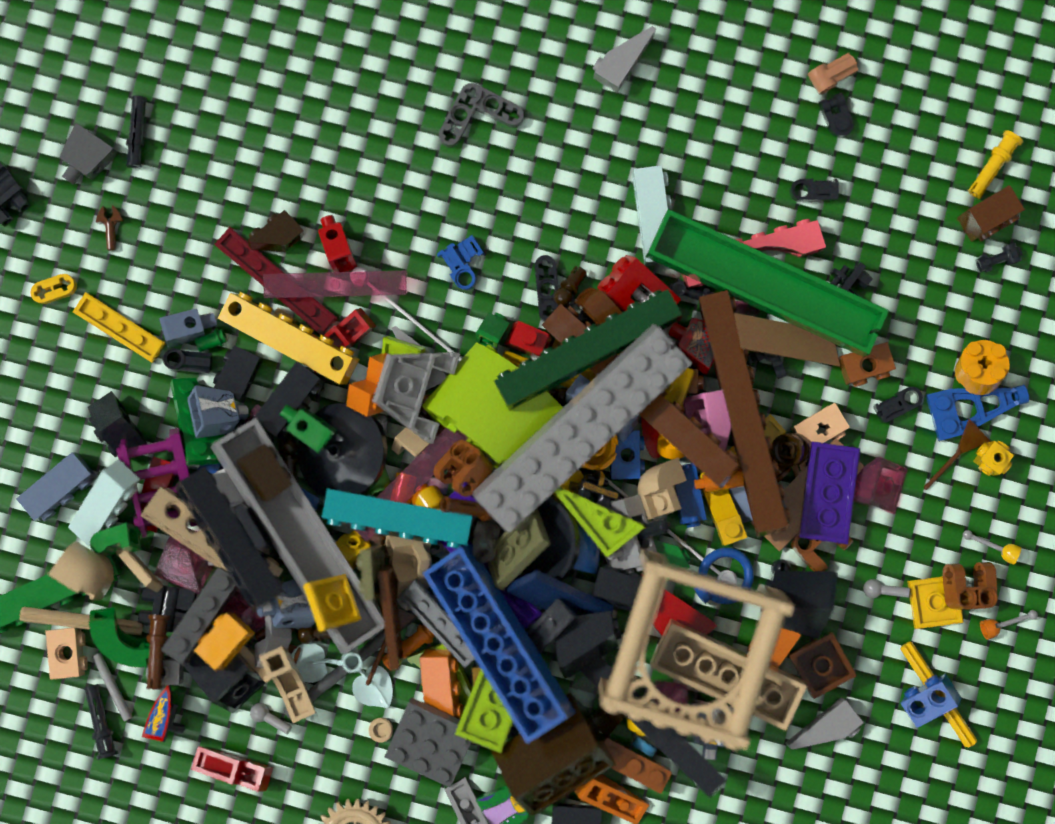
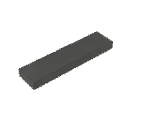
M418 579L414 580L398 597L451 654L466 667L475 659L444 607Z

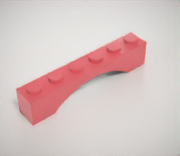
M810 219L799 221L796 223L797 226L789 229L787 225L775 228L774 233L765 235V232L754 234L751 236L752 239L743 241L742 238L736 239L759 251H780L799 258L821 252L826 248L818 220L811 222ZM682 274L685 286L688 288H697L705 285Z

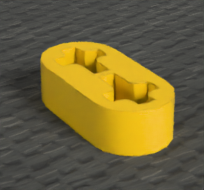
M59 274L35 283L31 287L30 294L37 303L49 304L74 294L77 289V282L68 274ZM65 279V281L70 282V285L67 286L68 290L56 289V287L63 284L62 280ZM40 288H43L45 290H52L50 292L45 293L44 299L40 296H37V294L40 293Z

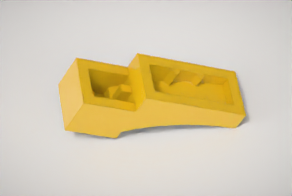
M704 488L701 489L722 546L747 538L740 515L735 508L729 490H719L713 495L711 492H705Z

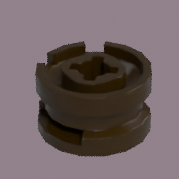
M790 432L777 436L772 443V457L782 467L800 465L807 460L810 453L807 439L799 433Z

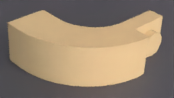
M282 646L259 656L268 679H272L277 686L292 722L295 723L315 714L316 711L307 692L306 684L289 651Z

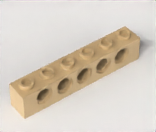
M160 487L141 516L216 567L228 573L200 527L198 532H191L188 529V522L196 524L197 522L185 503L179 500L178 495L171 489ZM173 508L177 510L179 517L170 518L167 515V509ZM267 557L270 571L274 576L279 577L283 569L279 567V563L276 560Z

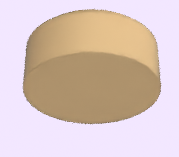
M376 718L369 726V735L376 742H385L393 734V725L387 718Z

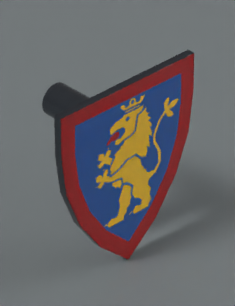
M167 685L156 699L148 715L142 733L143 738L165 742L168 731L183 734L185 725L174 722L179 705L173 704L171 685Z

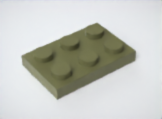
M537 508L511 532L508 533L506 531L484 553L495 588L503 590L550 543Z
M384 545L360 550L361 555L357 557L358 569L362 570V580H359L360 595H363L364 600H374L381 597L378 572L385 565Z

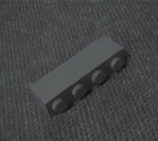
M219 567L162 648L164 654L184 667L195 653L194 650L199 646L197 644L198 640L210 631L215 620L221 615L238 590L230 574Z

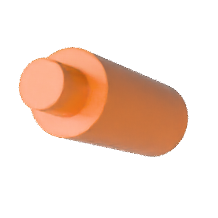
M739 469L722 489L704 474L702 479L694 480L695 490L704 488L705 492L743 487L742 470Z

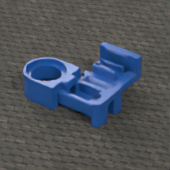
M473 235L459 243L457 249H454L457 245L452 243L447 246V249L441 250L437 254L439 258L443 257L451 269L452 273L449 275L454 283L463 290L472 289L477 282L476 274L467 262L470 263V258L475 255L479 257L485 254ZM471 242H473V245L475 246L478 252L475 251V249L471 245ZM464 272H468L472 276V281L467 286H463L459 282V277Z

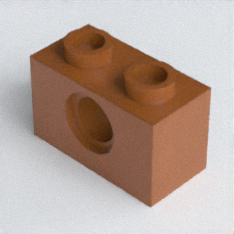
M888 342L873 346L870 354L864 357L853 352L838 357L845 384L853 383L854 387L867 384V379L874 376L876 380L890 377L889 372L896 369ZM863 360H869L872 363L871 372L863 369Z

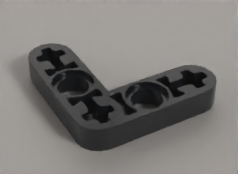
M542 255L535 262L538 310L542 322H545L548 318L547 315H543L547 307H551L552 311H555L559 306L554 301L553 296L558 289L556 263L549 255ZM544 260L549 265L552 264V267L548 269V277L554 276V279L546 278L539 280V277H544V271L538 266L542 265ZM546 283L551 284L554 287V293L551 296L543 295L541 293L542 285ZM575 299L571 300V302L564 307L567 309L569 305H577L575 303ZM579 307L580 316L577 319L581 322L593 321L589 316L583 317L584 311Z

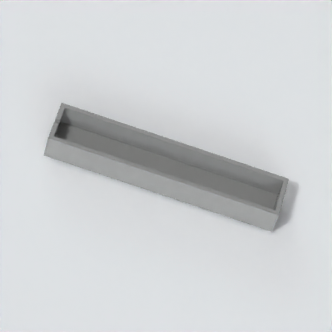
M653 324L473 491L475 499L508 533L511 532L690 366L691 362L673 345L672 341L662 330Z
M255 418L238 428L234 433L232 432L215 442L211 449L307 601L308 598L303 585L346 574L362 620L326 631L340 653H347L385 628L384 620L371 600H364L363 595H360L359 580L294 477L292 476L290 479L293 484L270 501L263 502L236 462V460L260 444L266 443L267 446L271 445L278 455L276 460L280 466L287 468L260 423Z

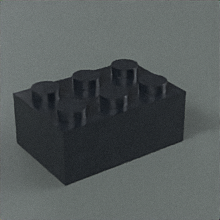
M296 361L253 419L256 418L260 425L275 437L282 440L285 436L289 438L292 434L287 430L290 423L279 416L287 404L297 411L302 408L310 410L311 407L308 405L314 398L317 400L325 390L323 387L325 382Z

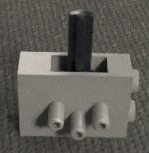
M639 494L612 502L609 507L610 510L641 523L644 527L609 557L605 555L607 565L617 568L623 574L634 572V567H636L637 571L643 570L639 558L642 548L657 552L653 536L669 532L670 522H667L666 519L648 522Z

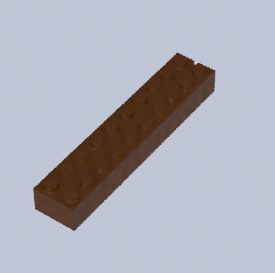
M728 290L699 297V309L702 320L705 321L715 359L713 365L719 389L723 391L731 423L730 432L736 456L740 459L738 464L741 466L744 488L757 538L786 531L787 524H790L791 518L788 507L783 508L782 501L785 498L783 486L781 483L777 484L775 477H778L777 474H779L776 460H771L770 458L771 450H773L770 436L764 435L767 425L764 413H759L758 411L759 403H761L758 390H753L752 388L755 378L752 366H747L746 364L749 356L748 350L742 349L734 317V313L737 310L734 296L729 297Z

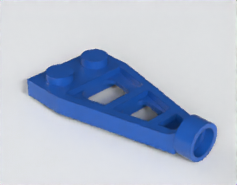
M1019 385L1013 388H997L986 395H975L965 389H947L928 394L926 399L938 441L963 435L968 420H959L955 406L957 400H972L975 403L977 412L970 420L978 427L1017 405L1029 403V394L1025 385ZM997 396L1000 406L989 412H984L981 397Z

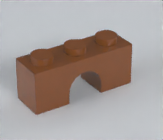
M605 735L603 740L616 764L611 768L661 794L672 773L671 769L649 757L647 758L636 753L621 742Z

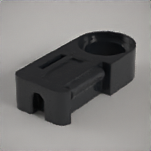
M835 178L832 182V180L814 181V179H798L790 187V196L797 202H834L839 197L838 180ZM802 184L806 186L807 195L804 197L796 195V185Z
M908 387L895 393V396L879 403V405L878 403L874 404L873 408L880 422L887 423L918 407L923 400L922 392L916 387ZM908 391H912L917 395V401L913 405L905 401L904 397Z

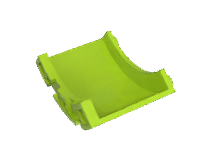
M476 342L457 364L454 375L449 374L424 402L422 407L433 421L441 424L453 433L459 430L468 437L466 441L478 448L484 455L487 453L494 459L496 463L493 466L498 469L563 407L546 391L509 411L494 380L498 379L497 376L506 370L513 371L518 367L499 355L492 346L486 345L485 347Z

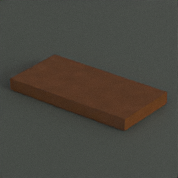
M386 564L381 567L378 575L390 670H398L404 656L393 565Z

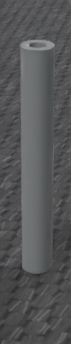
M101 652L92 656L123 721L132 718L133 716Z

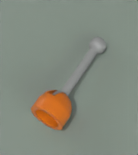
M1031 610L1026 615L1001 623L994 619H986L980 622V629L985 639L988 640L998 636L1002 627L1027 619L1035 620L1038 617V613L1035 610Z

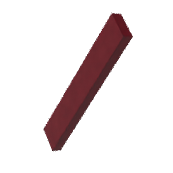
M231 227L214 244L320 335H324L338 319L258 250H251L248 247V242Z

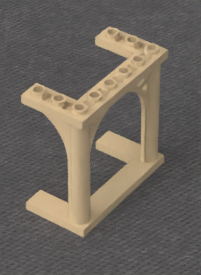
M642 548L639 558L645 573L614 670L609 679L601 677L598 685L601 706H604L606 711L618 714L619 711L627 713L628 717L637 721H643V719L653 721L652 724L660 728H667V726L677 728L676 731L683 735L690 736L693 733L700 735L702 740L710 743L720 741L725 743V746L730 749L739 750V748L747 750L750 742L747 732L785 615L791 616L793 604L782 590L759 584L757 591L670 565L666 555ZM667 578L763 607L741 677L729 693L712 703L691 706L674 702L662 695L654 687L647 675L644 662L645 647ZM635 672L642 674V679L631 682L632 678L636 679ZM647 686L649 692L645 697L641 699L632 697V691L636 687ZM651 698H657L660 700V703L656 706L655 702H648L651 700ZM728 701H734L733 705H731V708H734L732 713L729 707L726 706ZM680 707L681 711L675 712L674 709ZM715 708L722 709L725 712V714L717 712L716 719L714 721L712 719V711ZM697 713H706L707 721L701 716L697 718Z

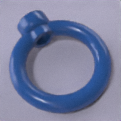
M719 548L709 553L701 562L698 573L707 575L710 566L717 559L723 557L736 559L744 569V580L741 586L751 589L754 580L753 566L749 558L741 551L734 548ZM698 587L694 588V591L704 604L710 600L718 604H732L739 601Z

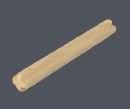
M23 607L20 612V620L25 622L90 629V615ZM117 619L124 633L131 635L142 634L143 624L133 620Z

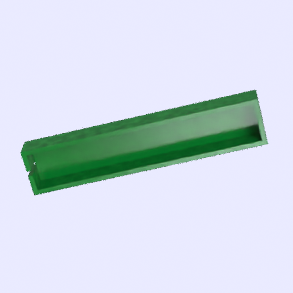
M669 209L666 211L645 256L720 292L728 290L729 296H734V298L862 357L870 354L878 336L875 332L881 330L889 310Z

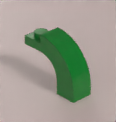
M115 607L90 610L89 628L97 648L106 657L121 665L147 667L150 642H147L148 639L134 638L124 633L118 624Z

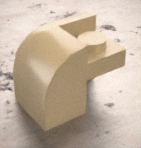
M679 458L656 465L640 477L637 486L638 495L640 494L647 520L681 509L673 485L687 481Z
M390 531V534L386 535L385 558H389V564L393 565L397 599H400L398 596L416 579L428 589L430 584L423 575V572L432 567L431 543L423 542L424 537L414 535V539L410 540L400 538L399 532Z
M75 541L63 552L48 575L77 593L79 591L86 593L92 600H102L114 579V569L110 560L105 555L96 554L78 541Z

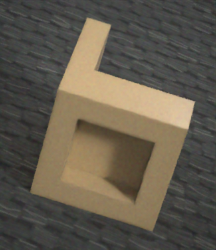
M405 427L395 437L391 449L398 455L406 449L417 457L420 453L425 455L429 451L431 444L425 442Z

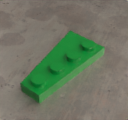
M196 378L172 379L170 385L187 466L221 464L211 446L225 437V434L196 438L187 398L195 386H200Z

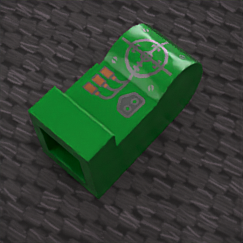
M124 523L99 531L91 537L90 547L93 552L106 556H111L120 549L130 552L141 550L138 526Z

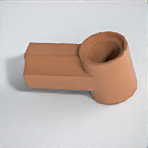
M847 53L827 65L824 63L814 68L807 75L818 94L821 95L835 87L838 82L858 71L857 62L853 56Z

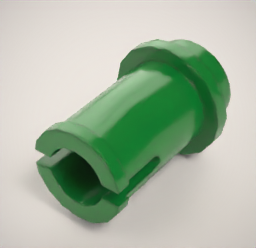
M217 328L210 334L195 338L196 346L200 352L218 345L222 347L224 343L228 342L224 330H218Z

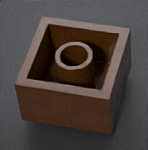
M1009 185L957 217V220L971 242L977 238L981 242L998 232L999 228L1002 230L1020 219L1018 214L1025 209Z
M828 632L819 637V639H815L788 654L798 675L805 681L806 689L813 699L857 676L833 632Z

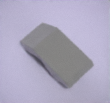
M271 615L265 616L266 639L254 644L255 668H264L259 656L282 646L287 649L291 641V628L274 627Z

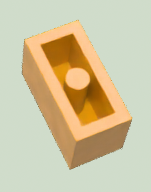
M234 613L220 615L213 624L215 627L210 633H205L198 640L197 644L199 646L194 650L214 670H224L255 634Z

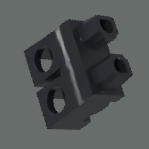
M0 161V224L5 227L14 219L8 210L15 206L18 211L23 212L31 204L26 197L28 193L6 164Z
M162 585L163 587L158 592H155L147 587H143L142 600L154 603L152 611L140 610L138 623L150 626L148 615H170L171 618L168 620L167 632L172 633L187 613L180 611V609L189 610L197 599L198 594L197 588Z

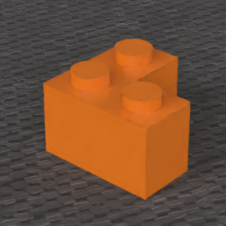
M388 353L369 357L366 379L349 384L347 407L367 417L385 411L373 402V398Z

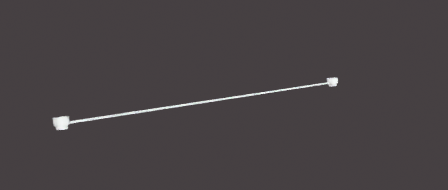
M357 267L352 270L350 277L354 285L358 287L368 285L444 349L448 352H454L369 282L370 274L367 269ZM606 477L604 478L608 481V484L611 487H613L617 492H619L625 498H629V496L626 493L619 489L609 479H607ZM669 530V532H667L680 544H682L686 549L693 553L697 558L703 561L704 558L701 555H699L695 550L688 546L672 531ZM713 565L710 566L718 574L717 579L733 584L737 583V577L734 572L729 570L720 572Z

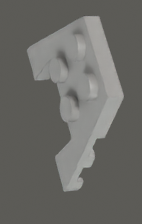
M455 352L387 354L373 402L422 440L433 444L439 423L418 417V413L432 368L454 375L460 354Z

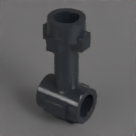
M1012 243L1002 247V253L988 257L987 254L979 256L980 258L976 259L978 270L987 273L992 271V266L1007 261L1008 265H1012L1022 261L1021 256L1023 254L1020 246L1017 247L1016 243Z
M679 279L669 285V288L678 297L684 295L699 300L701 296L714 294L707 288H704L703 292L688 288L684 285V281Z

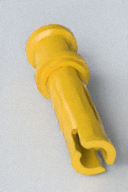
M1008 130L1004 131L1003 139L997 147L992 149L990 160L968 189L972 196L981 199L1004 163L1010 162L1012 159L1011 155L1016 147L1023 143L1022 138Z

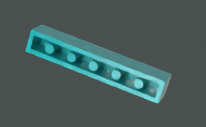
M327 489L322 518L328 519L327 524L341 526L342 522L352 523V529L365 531L366 526L376 528L375 533L389 535L390 531L400 533V538L410 540L414 539V535L424 537L423 542L437 544L438 540L447 541V547L459 548L462 544H468L473 517L456 513H443L437 509Z

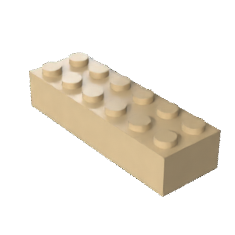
M670 619L650 661V667L720 699L729 693L738 682L748 654ZM769 664L753 716L786 731L807 688L805 681ZM728 701L726 703L733 705L734 701Z

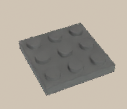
M411 697L384 757L447 787H451L472 741L455 735L460 719Z

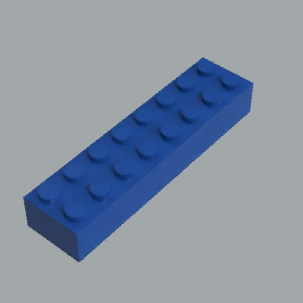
M471 544L459 547L423 572L426 580L527 743L576 713L503 594L498 588H495L491 575Z

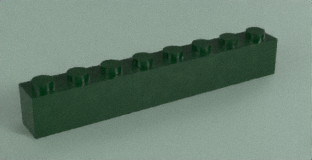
M667 289L663 292L657 290L648 296V300L642 303L640 301L632 303L627 307V311L608 316L605 319L606 322L599 326L593 324L587 327L582 335L575 337V335L570 336L562 341L563 345L555 349L549 347L540 353V357L534 360L532 358L526 359L519 364V368L500 373L497 376L498 379L494 380L509 411L626 350L653 324L664 330L681 321L682 313L669 290Z

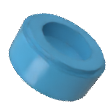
M639 736L632 743L633 746L650 757H653L657 751L655 746Z

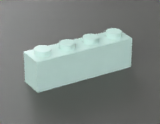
M662 165L633 169L632 173L645 266L659 264L645 256L666 211L671 209L670 195H666L665 186H668L667 172H663Z
M119 459L101 472L68 528L86 545L90 546L91 537L95 533L111 528L118 521L119 518L116 516L127 507L126 501L137 491L135 486L140 479Z

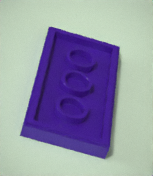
M811 442L799 538L848 544L860 448Z

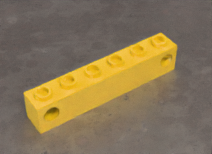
M240 291L239 294H229L218 319L336 383L348 384L359 361V358L353 356V350L345 346L336 347L333 345L334 340L324 335L318 337L312 334L313 329L306 325L300 324V326L293 324V318L283 313H280L279 316L272 312V307L262 302L259 305L252 302L253 297ZM240 303L242 310L241 313L237 315L235 314V312ZM337 356L341 357L344 362L341 370L331 365L333 358Z

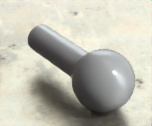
M876 579L866 581L863 586V591L869 598H877L881 594L909 597L910 588L882 585Z
M256 703L251 707L250 716L255 722L265 721L285 734H289L292 726L269 713V708L265 704Z

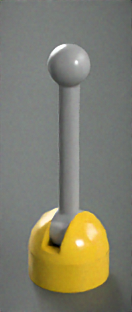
M970 530L963 532V537L966 540L972 539L1000 551L1002 558L1010 564L1014 565L1017 562L1021 553V547L1015 544L1001 547L973 535Z

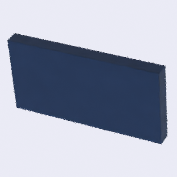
M535 571L507 585L506 593L544 610H547L558 598H561L577 616L611 611L613 614L614 606L540 571Z

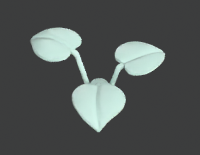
M371 600L384 620L377 600ZM380 630L379 632H377L376 634H374L373 636H371V637L368 638L367 640L373 639V638H374L375 636H377L380 632H382V630ZM316 643L298 646L301 648L296 665L304 682L310 683L322 680L327 674L325 663L342 665L348 672L357 671L361 674V676L355 678L352 685L353 694L360 703L383 708L390 706L393 688L388 672L381 666H378L371 684L367 686L366 681L373 665L366 672L360 668L362 660L357 653L358 646L344 653L341 660L324 659V650ZM298 647L291 654L293 660Z

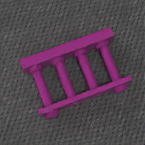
M179 428L170 429V437L166 438L165 441L128 448L126 439H122L120 448H117L118 459L124 462L125 466L140 480L170 473L178 474L180 481L190 476ZM168 450V452L173 451L175 460L171 461L170 464L133 471L132 457ZM136 484L135 489L137 491L132 497L137 516L133 517L134 525L138 526L139 530H141L143 538L147 537V526L154 524L141 516L143 513L142 503L150 502L158 490L139 494ZM170 487V488H168V489H171L172 491H174V492L179 496V494H178V492L176 491L175 487ZM177 510L167 512L170 518L179 517ZM190 522L191 527L198 526L196 523Z

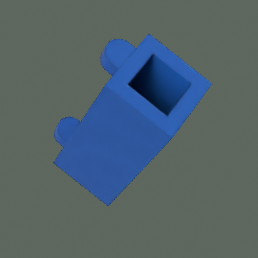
M693 463L681 465L687 481L673 485L681 509L677 510L680 524H686L687 528L701 526L700 521L707 519L701 489L695 490L694 480L698 479L697 468Z

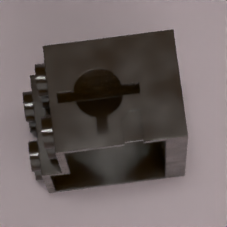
M571 693L565 696L575 710V714L529 743L519 733L510 741L505 742L501 753L492 751L513 800L532 816H535L616 765L589 711Z

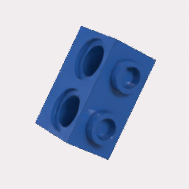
M946 674L940 677L934 675L924 682L925 685L920 688L913 686L904 693L905 696L900 704L916 728L959 706L962 697ZM935 690L943 691L946 696H938L935 693ZM914 701H921L925 707H918Z

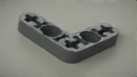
M468 83L462 87L439 132V139L445 147L456 146L460 142L475 111L514 128L523 122V110L515 103L477 84ZM475 90L477 98L472 97L470 99L469 106L472 107L470 109L465 105L468 98L466 92ZM488 100H496L499 103L498 109L495 111L487 110L485 105ZM503 105H506L505 111L509 113L517 111V117L519 119L514 118L512 121H510L509 115L504 112L502 113V117L499 116V114L502 112ZM462 109L466 111L467 118L464 121H457L454 118V113L457 110ZM449 122H452L455 126L462 127L460 130L457 127L455 128L453 133L454 137H456L455 139L446 141L444 133H450L452 129V124H449Z

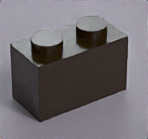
M266 443L260 444L236 460L263 502L270 501L293 485L290 481L292 478L290 472L285 466H280L276 460L278 458L276 451L271 445L267 446Z

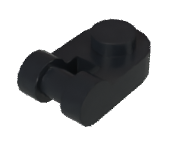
M838 93L832 99L819 101L820 110L830 133L838 138L849 135L854 124L844 95ZM837 107L839 113L833 115L831 109Z

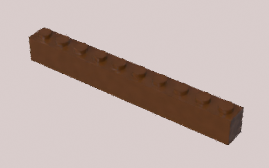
M560 304L542 326L562 344V341L570 336L575 335V337L582 335L584 330L591 326L588 321L584 324L577 318L580 314L570 305L566 309ZM616 354L590 368V370L598 376L618 355ZM663 390L638 414L722 489L741 468L737 463L740 459L729 449L727 452H724L719 447L722 442L712 433L708 436L701 431L703 425L693 416L689 420L682 413L685 409L675 400L671 404L665 398L667 393Z

